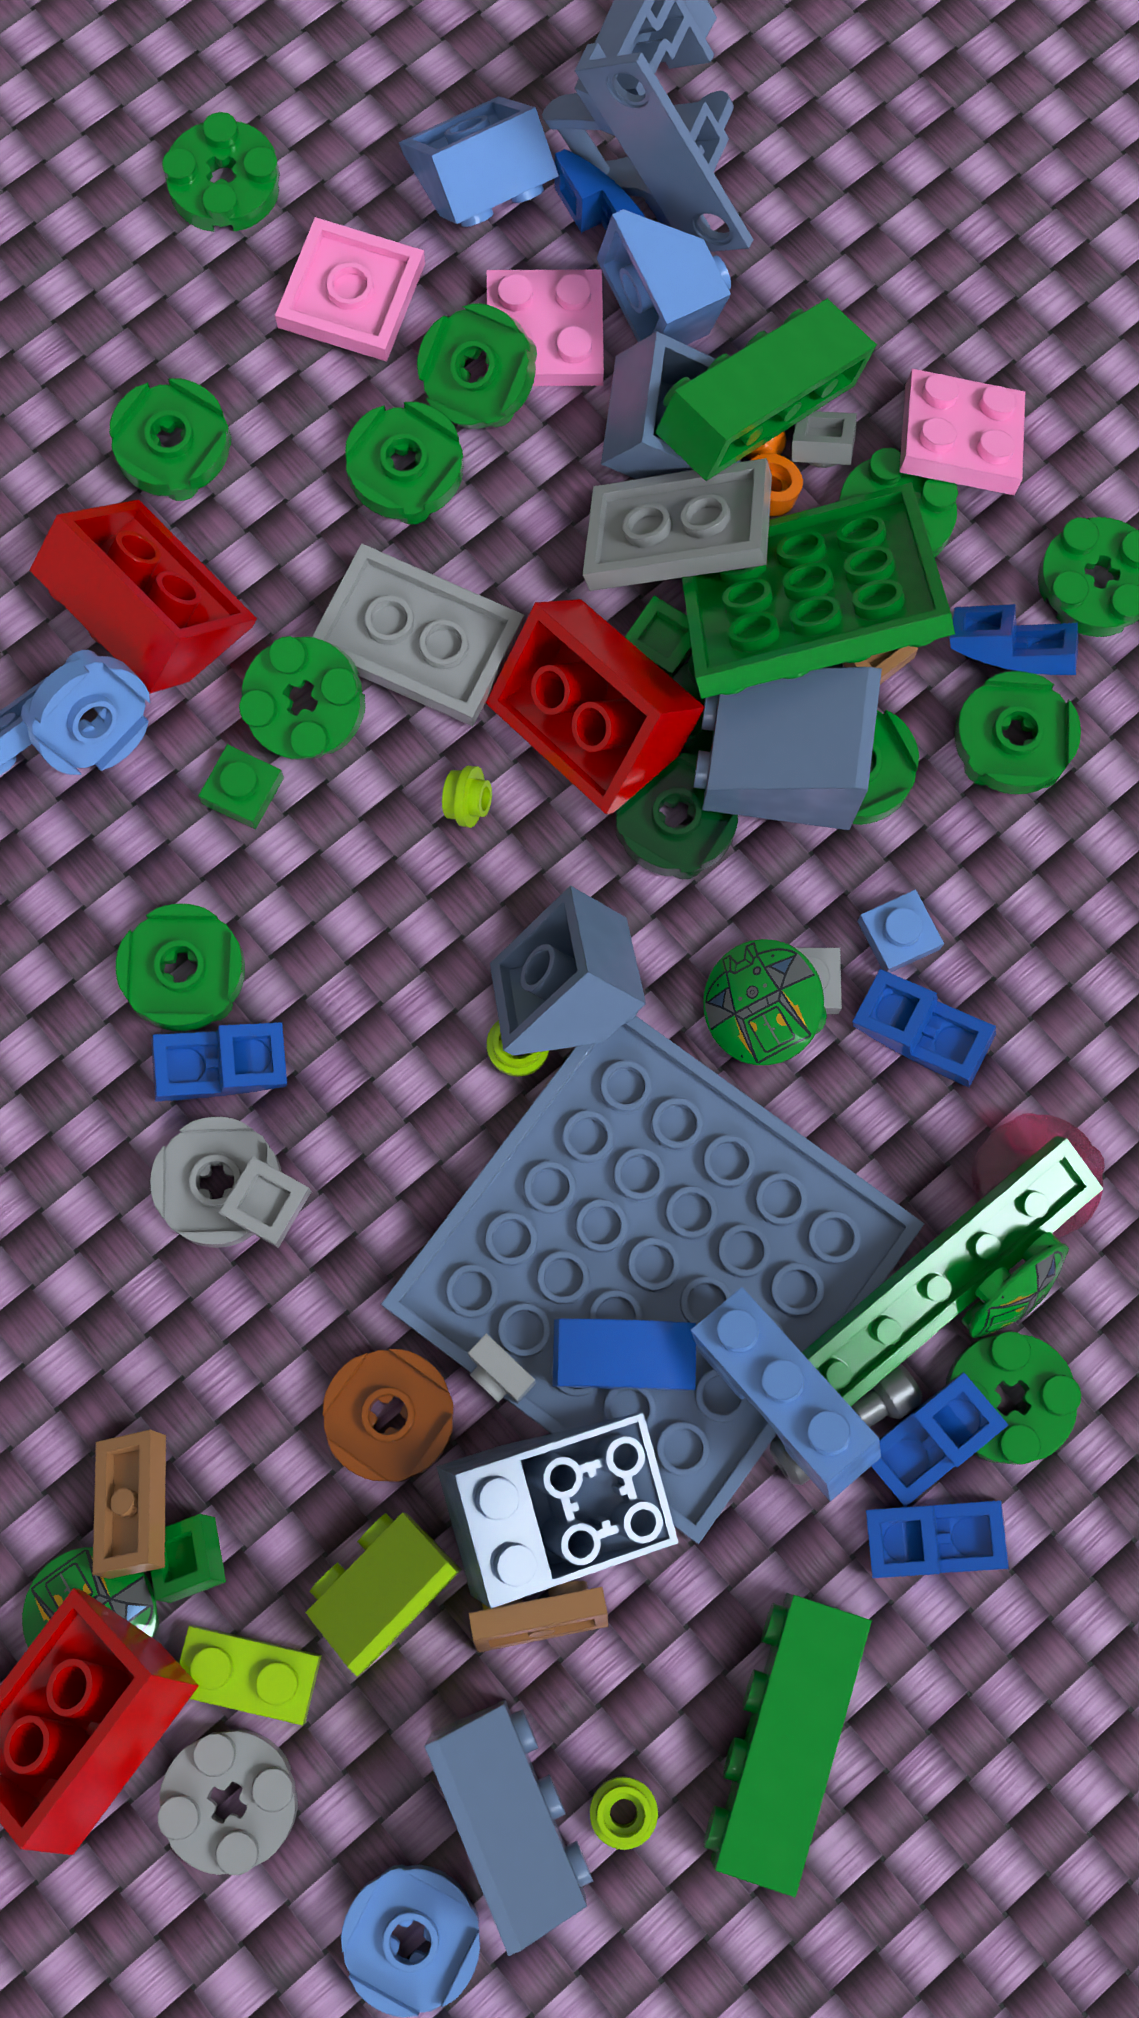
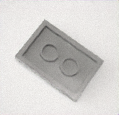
M767 458L734 463L708 481H705L695 470L593 486L583 567V577L589 591L766 565L772 474Z
M361 543L312 637L329 642L343 650L355 663L359 672L358 676L474 726L525 624V616L522 613Z

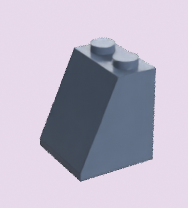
M821 668L809 671L799 678H782L747 687L736 694H719L705 698L701 729L713 731L710 752L698 751L693 788L705 789L702 810L850 830L868 791L882 668Z

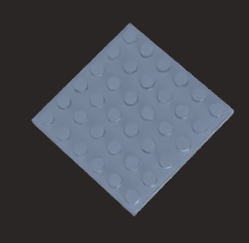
M635 1016L630 1022L623 1024L604 1043L575 1047L381 1305L470 1373L478 1365L470 1359L468 1352L485 1334H488L536 1380L535 1386L518 1404L508 1394L503 1398L550 1434L639 1412L643 1413L673 1525L693 1542L699 1544L773 1440L776 1432L746 1398L741 1401L699 1353L697 1346L696 1390L552 1387L554 1320H650L691 1322L697 1325L737 1290L743 1287L793 1344L803 1352L885 1281L925 1223L639 1017Z

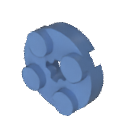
M80 650L69 656L63 666L59 667L43 681L34 696L23 705L21 716L22 721L28 727L30 741L49 765L65 774L82 775L77 768H87L96 765L100 771L121 762L137 747L148 726L149 721L143 714L146 707L145 700L150 703V696L145 684L122 661L113 657L97 656L91 650ZM93 707L98 713V716L92 722L85 719L79 721L82 715Z
M394 1865L385 1870L383 1874L370 1880L360 1890L347 1912L341 1933L345 1965L350 1973L349 1978L356 1992L375 2009L385 2014L402 2018L419 2016V2013L433 2011L439 2006L442 2008L454 2001L463 1992L473 1976L479 1958L481 1944L479 1915L465 1889L454 1878L430 1866ZM413 1921H417L425 1926L423 1937L431 1942V1947L427 1953L415 1950L410 1958L406 1959L397 1953L400 1941L392 1935V1932L397 1925L408 1928Z

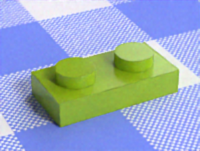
M191 1625L188 1626L179 1664L199 1685L190 1697L191 1700L303 1726L306 1723L322 1655Z

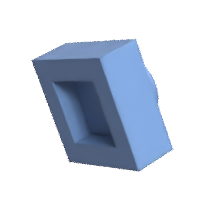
M916 889L861 914L857 921L882 970L889 973L939 951L944 945Z

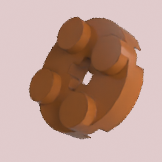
M403 1349L377 1350L350 1360L337 1372L330 1382L323 1400L324 1430L331 1452L349 1471L372 1481L402 1482L425 1472L445 1451L453 1432L454 1402L444 1378L426 1359ZM394 1397L401 1399L404 1405L401 1408L400 1414L406 1419L405 1425L399 1431L396 1428L390 1427L384 1434H380L374 1429L378 1417L371 1411L373 1405L378 1400L389 1404Z

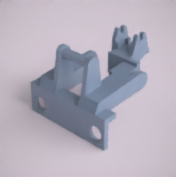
M614 0L595 43L587 44L576 66L575 73L579 78L574 88L576 93L562 95L552 100L543 111L542 117L550 129L558 130L572 153L598 167L629 196L643 197L659 223L704 239L710 252L749 249L753 238L714 174V170L729 140L724 129L734 108L731 98L725 91H715L704 96L698 102L673 105L655 75L661 62H666L669 69L711 63L714 53L706 37L717 19L708 0ZM586 130H601L616 136L628 157L605 161ZM703 214H713L721 218L728 225L729 232L719 233L712 230Z

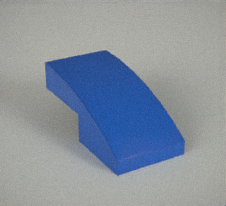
M566 149L555 153V166L559 177L555 178L554 188L581 233L599 224H602L604 229L607 230L612 214L622 209L645 217L630 196L598 167Z
M1015 604L954 608L953 625L955 635L950 636L951 649L972 659L1008 670L1046 675H1076L1078 623L1016 625Z
M879 969L852 1022L853 1027L893 1051L970 1088L996 1035L995 1025L938 1002L936 992L882 969Z
M282 1022L219 1025L216 1032L152 1035L151 1048L155 1102L243 1094L286 1087L287 1085Z
M555 1319L552 1387L696 1390V1343L691 1332L696 1323L620 1319Z
M963 1372L879 1438L881 1458L871 1467L906 1507L953 1467H959L1006 1428L1008 1423Z
M1002 1500L866 1510L872 1578L1009 1569Z

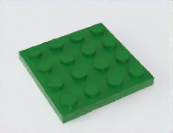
M912 482L769 520L766 565L682 577L695 678L701 699L719 694H736L750 686L782 678L795 679L804 676L809 671L845 662L858 663L867 660L872 655L908 646L921 647L932 643L936 639L955 635L951 611Z

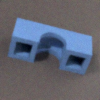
M743 1287L691 1329L699 1353L741 1401L746 1398L760 1412L781 1439L785 1451L830 1502L881 1458L879 1437Z

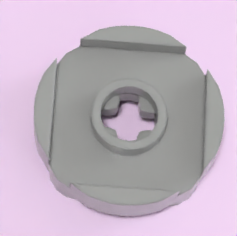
M206 1117L192 1121L179 1130L181 1133L173 1137L167 1147L163 1146L155 1157L150 1179L154 1205L173 1231L194 1244L220 1248L242 1243L254 1234L222 1217L219 1211L252 1156L282 1172L279 1160L263 1136L239 1120L227 1117ZM221 1165L226 1176L234 1177L233 1188H228L224 1191L222 1198L212 1199L209 1190L200 1189L201 1178L211 1176L212 1166Z
M245 1729L213 1732L185 1747L169 1766L159 1794L158 1825L175 1853L190 1866L214 1875H242L250 1871L251 1868L268 1860L286 1840L293 1827L298 1810L295 1780L286 1755L268 1738ZM234 1782L243 1788L239 1800L247 1808L242 1817L231 1813L224 1820L215 1814L217 1803L211 1799V1794L214 1787L225 1790Z

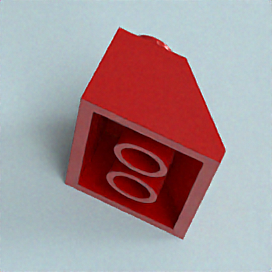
M139 499L57 514L29 570L48 589L50 595L57 602L63 604L88 630L89 635L97 643L103 645L114 658L125 663L147 687L149 694L190 682L248 632L257 620Z
M582 599L535 602L486 701V704L605 814L614 813L678 757L705 709V706Z
M76 1588L72 1589L0 1685V1824L21 1850L73 1855L199 1687L160 1642L83 1590Z

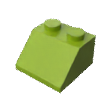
M402 1512L395 1521L387 1513L383 1514L357 1541L365 1552L347 1570L337 1562L309 1591L317 1601L305 1613L356 1677L369 1668L462 1570L405 1512Z

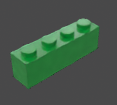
M828 298L807 311H804L802 308L797 309L779 328L769 334L766 331L757 333L746 344L744 349L732 356H729L727 353L722 354L701 375L692 380L689 377L679 380L664 398L663 405L666 407V410L655 433L705 481H708L854 387L877 344Z
M789 1593L785 1595L783 1606L772 1603L761 1640L762 1643L771 1645L764 1672L755 1669L752 1671L743 1700L742 1710L752 1713L745 1739L733 1738L724 1766L723 1778L732 1781L725 1808L716 1805L713 1807L704 1836L703 1847L713 1850L710 1861L715 1871L796 1898L872 1620Z

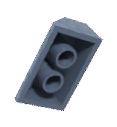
M506 1699L432 1732L424 1747L508 1956H511L587 1907L583 1886L593 1882L591 1872L578 1841L567 1846L563 1841L555 1819L566 1815V1812L550 1774L541 1779H538L528 1753L539 1747L523 1709L511 1714Z

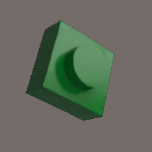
M654 595L625 638L672 678L692 653L688 619L686 614Z
M227 744L198 797L203 805L256 830L284 776L281 769Z
M198 1514L165 1527V1568L151 1570L155 1601L172 1603L226 1582L215 1517Z

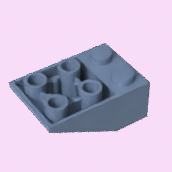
M641 1412L497 1446L436 1466L470 1594L490 1609L678 1543L645 1417Z

